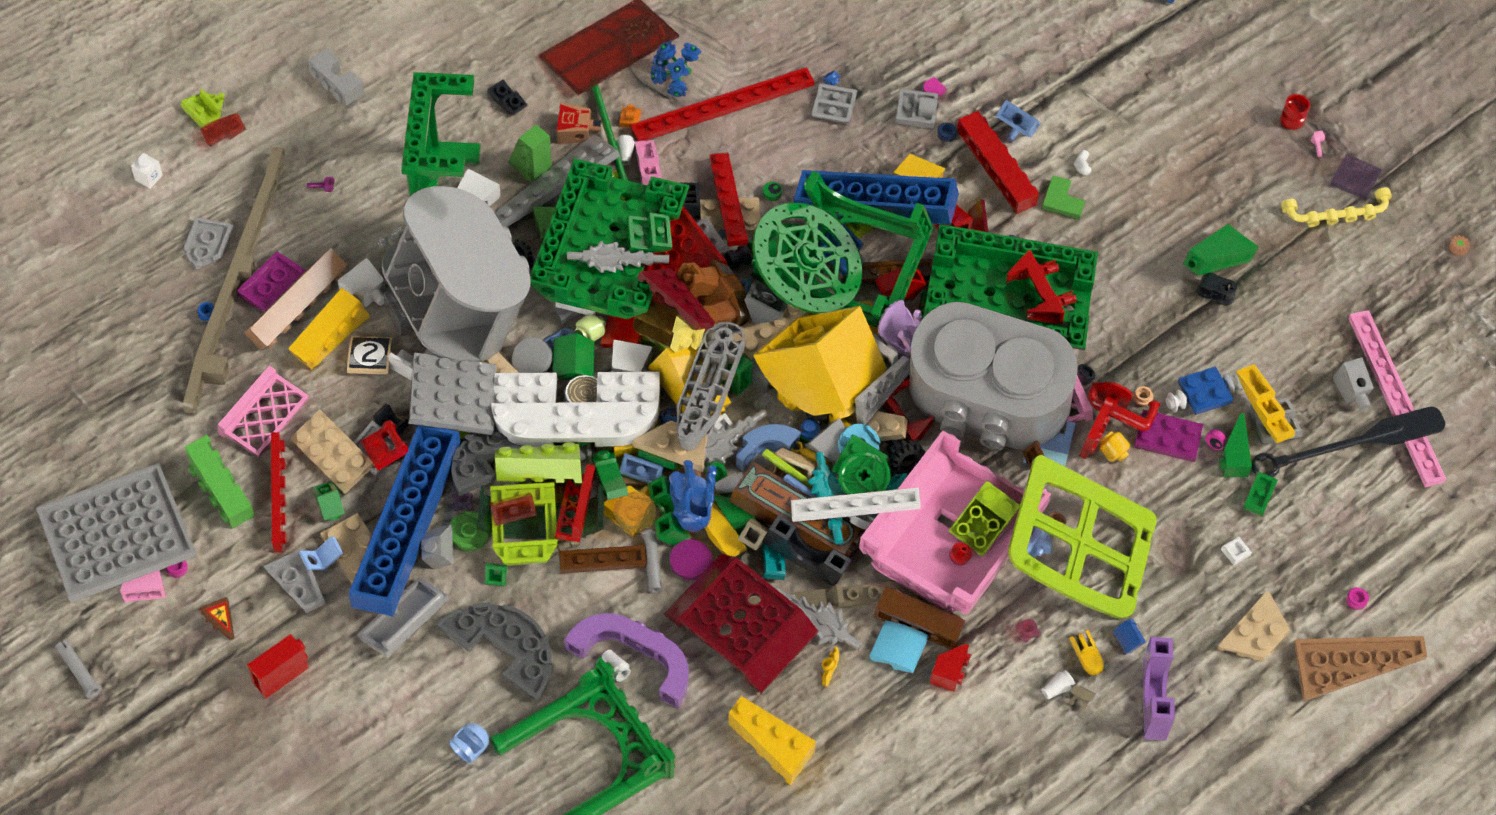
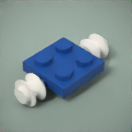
M1215 366L1180 377L1178 384L1182 391L1176 390V395L1169 392L1166 398V405L1173 412H1177L1179 406L1181 409H1185L1187 402H1189L1193 412L1197 415L1233 403L1234 398L1231 394L1235 392V388L1242 391L1243 387L1236 371L1233 372L1232 377L1229 374H1225L1223 380Z

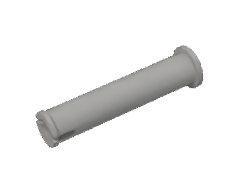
M649 529L643 531L641 537L644 538L649 592L655 594L660 593L663 589L656 540L657 533L656 530Z
M62 640L64 646L61 641L58 642L55 648L85 690V696L87 698L97 696L101 692L102 687L96 684L70 646L68 640Z

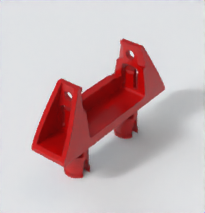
M1031 250L1007 273L1006 282L1030 278L1044 303L1039 304L1036 308L1028 309L1026 318L1046 323L1062 324L1065 314L1062 306L1076 303V296H1072V290L1060 295L1054 293L1045 275L1059 271L1058 264L1055 265L1056 260L1054 259L1040 265L1037 263Z
M904 379L882 407L886 413L904 416L907 419L906 437L904 439L907 443L908 440L914 441L917 439L920 442L933 424L934 417L930 416L925 420L909 422L896 400L892 397L898 394L900 390L909 388V379Z

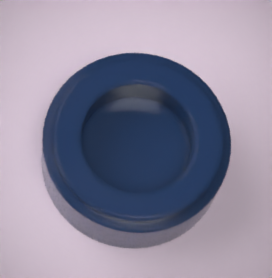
M947 122L939 125L937 136L940 140L950 142L956 138L957 128L955 125Z

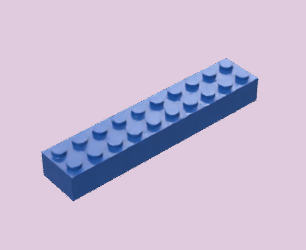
M423 425L417 426L408 448L409 450L402 462L350 588L349 598L352 608L394 616L421 548L422 539L427 533L451 473L454 452L457 446L461 445L459 431Z

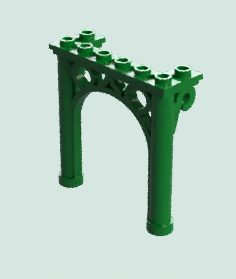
M602 657L597 659L595 669L586 672L579 679L580 685L501 733L496 732L489 736L490 743L499 756L553 724L571 717H582L598 722L615 737L622 753V767L617 779L608 788L564 815H603L663 777L665 779L668 777L670 779L674 778V768L676 767L674 752L670 747L666 748L663 742L652 738L649 726L645 722L642 723L640 721L636 708L627 703L624 691L621 688L617 689L613 678L615 672L609 662L605 663ZM589 701V710L578 708ZM598 701L607 702L611 708L610 712L607 714L594 712L595 703ZM616 710L625 721L624 723H619L612 719L616 714ZM631 731L639 742L629 744L627 737ZM640 750L646 759L641 764L628 760L631 751ZM628 768L634 771H638L634 775L625 779Z

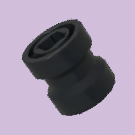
M741 245L736 250L725 252L726 261L732 270L739 268L742 264L747 265L752 262L751 254L746 245Z

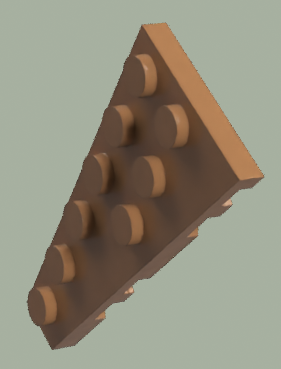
M1424 636L1295 639L1294 641L1303 702L1422 661L1427 657Z

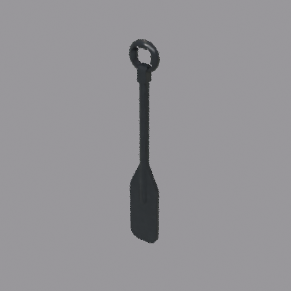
M1433 406L1382 419L1361 436L1288 456L1275 457L1270 453H1260L1252 459V471L1257 476L1260 468L1255 462L1268 458L1272 460L1271 463L1276 470L1274 472H1265V475L1275 477L1279 473L1280 467L1288 466L1290 463L1363 443L1390 446L1440 433L1444 430L1446 423L1438 408Z

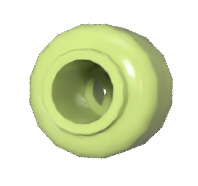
M588 314L576 323L575 332L596 341L605 334L606 323L601 316Z

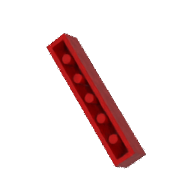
M979 111L959 118L957 132L1014 212L1018 214L1036 206L1039 196L1038 189L1030 183L1027 174L1022 172L1017 160L1012 158L1006 145L1002 144L996 131L992 130L988 125L987 119Z

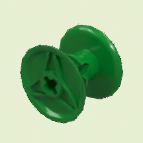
M869 450L857 451L849 455L842 462L838 471V482L845 495L885 491L893 477L887 461L880 454Z

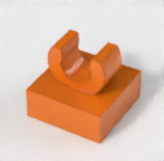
M627 104V107H622L620 127L630 128V124L640 122L641 109H637L635 105Z

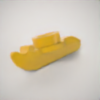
M834 647L833 652H830L831 657L825 658L821 664L824 670L822 685L825 687L828 686L839 660L838 647Z

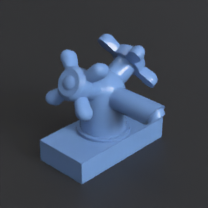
M1005 100L996 114V117L1013 127L1007 136V142L1009 143L1014 141L1019 132L1027 137H1033L1038 126H1040L1039 120Z

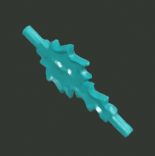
M817 452L815 456L818 466L816 470L812 471L814 477L808 480V483L812 485L811 493L816 495V498L845 495L838 479H836V474L830 472L829 467L826 465L823 452ZM828 518V526L833 532L835 544H842L841 520L843 518Z

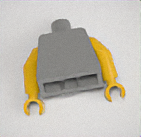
M829 414L830 424L805 445L806 448H803L802 443L798 441L796 446L800 449L794 450L791 448V451L816 463L815 454L823 452L826 465L833 467L840 455L838 448L840 434L851 424L844 418L835 420Z

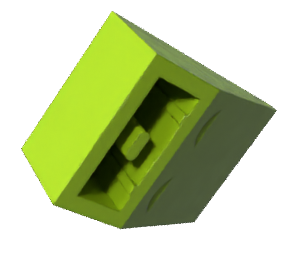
M986 480L949 529V532L983 557L1018 511L1020 505Z

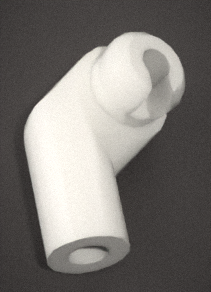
M1081 150L1074 161V167L1083 176L1091 173V168L1086 162L1089 157V153L1086 150Z

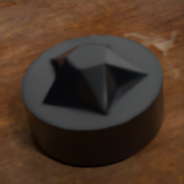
M1080 364L1077 367V376L1080 382L1090 384L1095 378L1094 370L1086 364Z

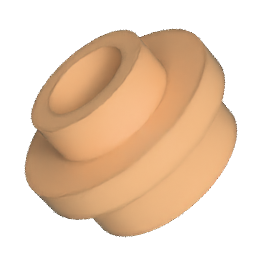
M1141 386L1133 392V400L1137 405L1148 406V403L1153 401V393L1150 388Z

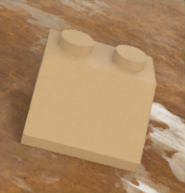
M784 448L775 452L776 456L808 479L814 477L812 471L816 470L818 466L816 462ZM773 463L771 464L769 471L783 479L787 473Z

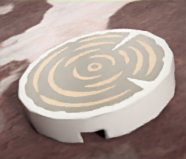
M582 375L570 380L566 386V402H596L597 378Z

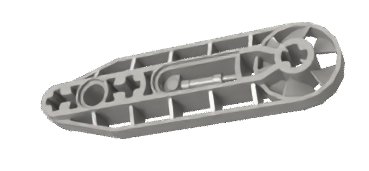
M731 322L717 323L704 334L677 404L678 442L684 450L691 451L697 448L700 440L719 418L745 348V335L742 328L737 324ZM739 334L742 340L735 342L733 335ZM703 358V364L699 365L700 359ZM729 364H733L731 371L727 370ZM695 374H698L697 380H696V381H692L693 378H694V375H695ZM723 380H727L725 387L721 386ZM689 389L692 390L691 396L686 397ZM721 395L719 403L715 402L716 397ZM682 406H686L685 412L680 413ZM715 412L709 419L710 413Z

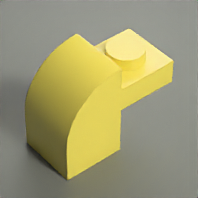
M677 315L672 331L674 335L670 348L674 352L686 349L689 346L697 350L702 342L705 329L696 330L680 315Z

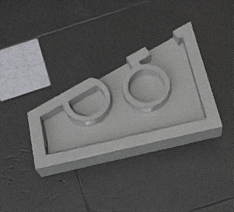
M302 548L263 567L294 601L308 613L326 605L313 570H307L299 554L301 550L304 551Z

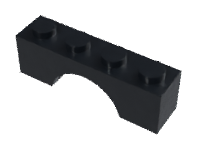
M780 515L777 516L762 542L831 586L839 582L851 562V559L835 549L822 551L809 546L800 537L797 526Z

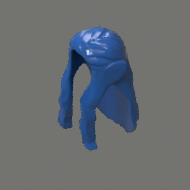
M686 460L683 462L685 473L676 471L669 476L670 495L675 507L673 516L677 517L680 526L684 530L698 532L706 528L710 522L717 467H707L705 480L695 475L693 462Z

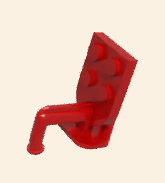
M1115 382L1092 383L1087 397L1090 404L1099 411V414L1080 451L1079 457L1086 459L1089 453H1094L1111 417L1139 431H1148L1157 415L1160 403L1158 401H1150L1148 403L1149 410L1144 418L1127 410L1133 396L1128 388Z

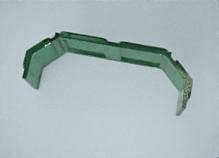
M481 485L478 527L480 530L492 534L491 497L486 495L485 486ZM599 485L598 495L589 501L581 538H586V536L604 529L605 491L602 490V485ZM555 503L556 523H558L562 503ZM545 506L503 508L504 538H546ZM571 510L565 513V515L570 519L575 516V512ZM570 526L561 529V532L572 534V529Z

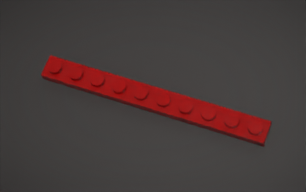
M805 67L630 124V129L636 141H647L814 86V79L808 68Z

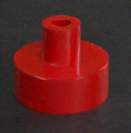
M959 542L953 545L949 552V557L956 565H965L972 557V550L967 544Z

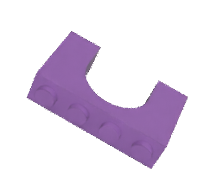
M1150 637L1143 657L1145 740L1166 741L1175 719L1174 698H1167V678L1173 660V638Z

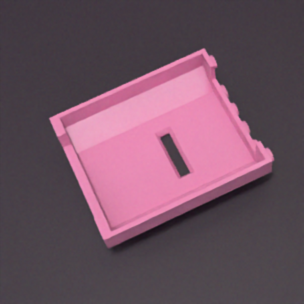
M942 431L898 488L919 487L921 509L879 513L861 536L859 549L863 554H869L873 560L871 565L875 570L931 604L938 606L941 610L948 613L961 611L962 614H969L1009 559L1008 548L1019 509L983 557L972 550V557L965 565H956L951 561L949 557L951 548L954 544L962 541L949 532L950 528L939 522L938 519L943 515L955 522L986 480L1019 505H1021L1025 489L1010 483L1003 476H998L988 467L981 466L969 456L959 453L961 441L953 434ZM1045 488L1043 489L1038 507L1041 513L1048 506L1051 493Z

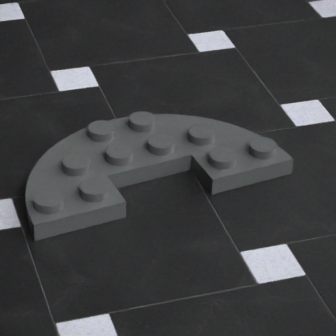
M495 423L492 435L470 432L465 436L461 445L457 446L453 455L451 469L453 485L458 496L496 481V474L489 465L495 462V450H499L502 447H510L511 449L521 447L508 441L505 435L499 433ZM554 442L553 445H554V446H557V445H562V444H564V443H563V442Z
M490 602L472 604L471 607L462 610L457 609L449 613L436 624L437 629L468 652H471L483 638H486L513 658L515 661L503 672V678L535 702L540 699L546 690L552 670L551 648L542 628L523 611L505 604L500 606L491 605Z

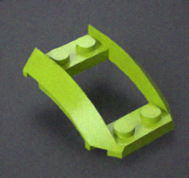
M554 482L490 486L493 549L504 565L547 563L558 545L557 539H555L557 523ZM545 506L547 540L504 543L503 508Z

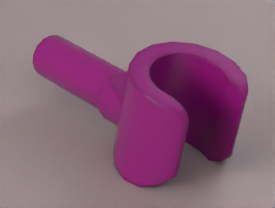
M326 177L324 182L307 183V188H323L326 192H332L335 179L333 177Z

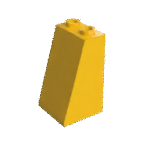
M689 346L678 352H674L671 348H666L648 366L651 372H660V384L676 405L679 402L699 348L695 350ZM703 358L700 359L699 365L703 364ZM695 374V375H694V378H693L692 381H696V380H697L698 374ZM689 389L686 397L691 396L692 390ZM721 395L716 397L715 402L719 403ZM728 395L725 399L720 415L725 413V408L731 404ZM682 406V413L685 412L686 406Z

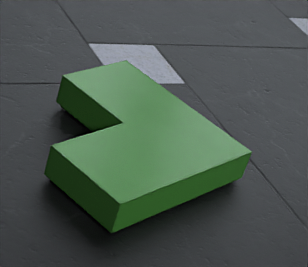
M1053 175L1042 209L1080 220L1085 200L1067 196L1072 180Z

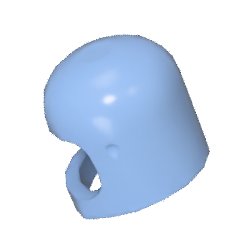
M468 723L449 740V744L459 757L468 763H473L488 747L489 736L480 725Z

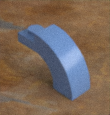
M779 424L764 425L753 429L742 438V447L735 456L736 467L743 471L758 454L766 449L769 451H778L781 448L791 451V448L795 449L796 442H800L801 432L795 428Z

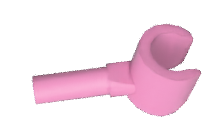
M1322 130L1314 132L1311 137V142L1316 146L1318 158L1322 157L1320 142L1325 140Z

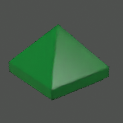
M486 563L484 584L506 586L507 565Z

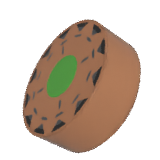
M1461 235L1452 237L1449 243V249L1457 255L1466 254L1470 247V241Z

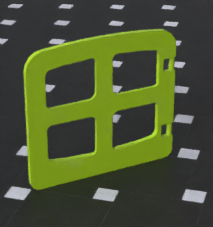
M1039 455L1034 458L1010 540L1008 556L1014 567L1054 591L1116 619H1125L1133 614L1136 607L1137 595L1141 587L1157 518L1152 511L1043 455ZM1045 484L1062 489L1083 500L1076 529L1070 528L1039 512L1038 507ZM1098 508L1117 517L1135 530V537L1129 557L1096 541L1092 537ZM1033 526L1069 544L1071 551L1064 575L1028 554L1027 547ZM1142 531L1147 533L1146 540L1141 539ZM1086 555H1092L1124 572L1125 577L1119 599L1104 595L1080 584L1079 580ZM1128 586L1134 588L1132 596L1127 594Z

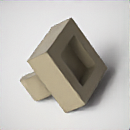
M1074 684L1071 693L1075 694V696L1071 698L1070 704L1073 705L1076 699H1081L1083 702L1081 709L1084 710L1087 707V701L1092 702L1096 693L1078 684Z

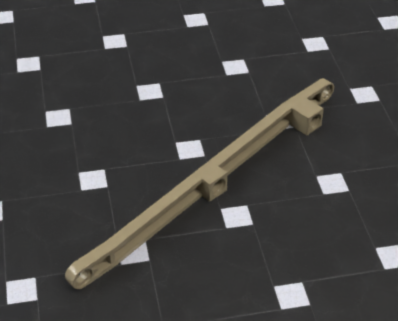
M273 147L265 177L197 350L183 401V410L186 413L195 414L197 412L205 383L226 384L230 369L227 357L215 356L214 352L240 284L245 283L256 271L255 259L252 253L278 188L285 161L284 148Z

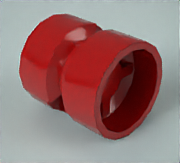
M1292 94L1287 97L1280 117L1283 126L1290 130H1297L1303 127L1310 109L1308 98L1301 94Z

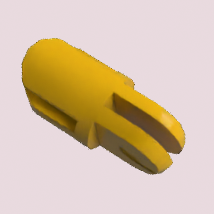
M1085 630V635L1090 647L1081 632L1077 634L1082 650H1080L1074 636L1069 637L1085 672L1092 676L1100 674L1104 668V662L1089 630Z

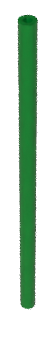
M595 79L591 80V81H590V85L593 84V83H594V85H595V82H596L597 80H595ZM597 84L592 87V92L608 144L618 150L600 88ZM618 157L614 160L618 177L628 181L621 157ZM625 197L626 201L631 200L629 197Z

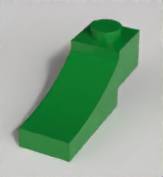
M605 450L598 452L597 455H593L592 461L595 466V473L599 478L600 487L606 498L610 500L628 495L627 486L622 478L613 452Z

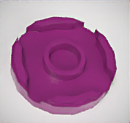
M684 540L678 543L670 554L671 569L674 574L683 577L685 580H696L712 563V553L708 546L697 540Z

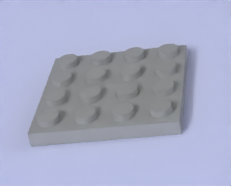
M414 352L409 424L492 435L494 418L491 403H495L494 376L496 364L477 361L454 362L448 358Z

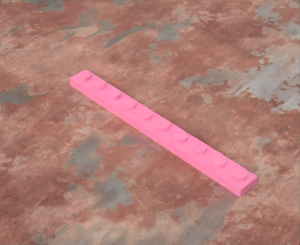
M1369 310L1350 314L1348 319L1392 416L1415 411ZM1427 436L1405 442L1424 486L1429 487L1444 483L1446 477Z

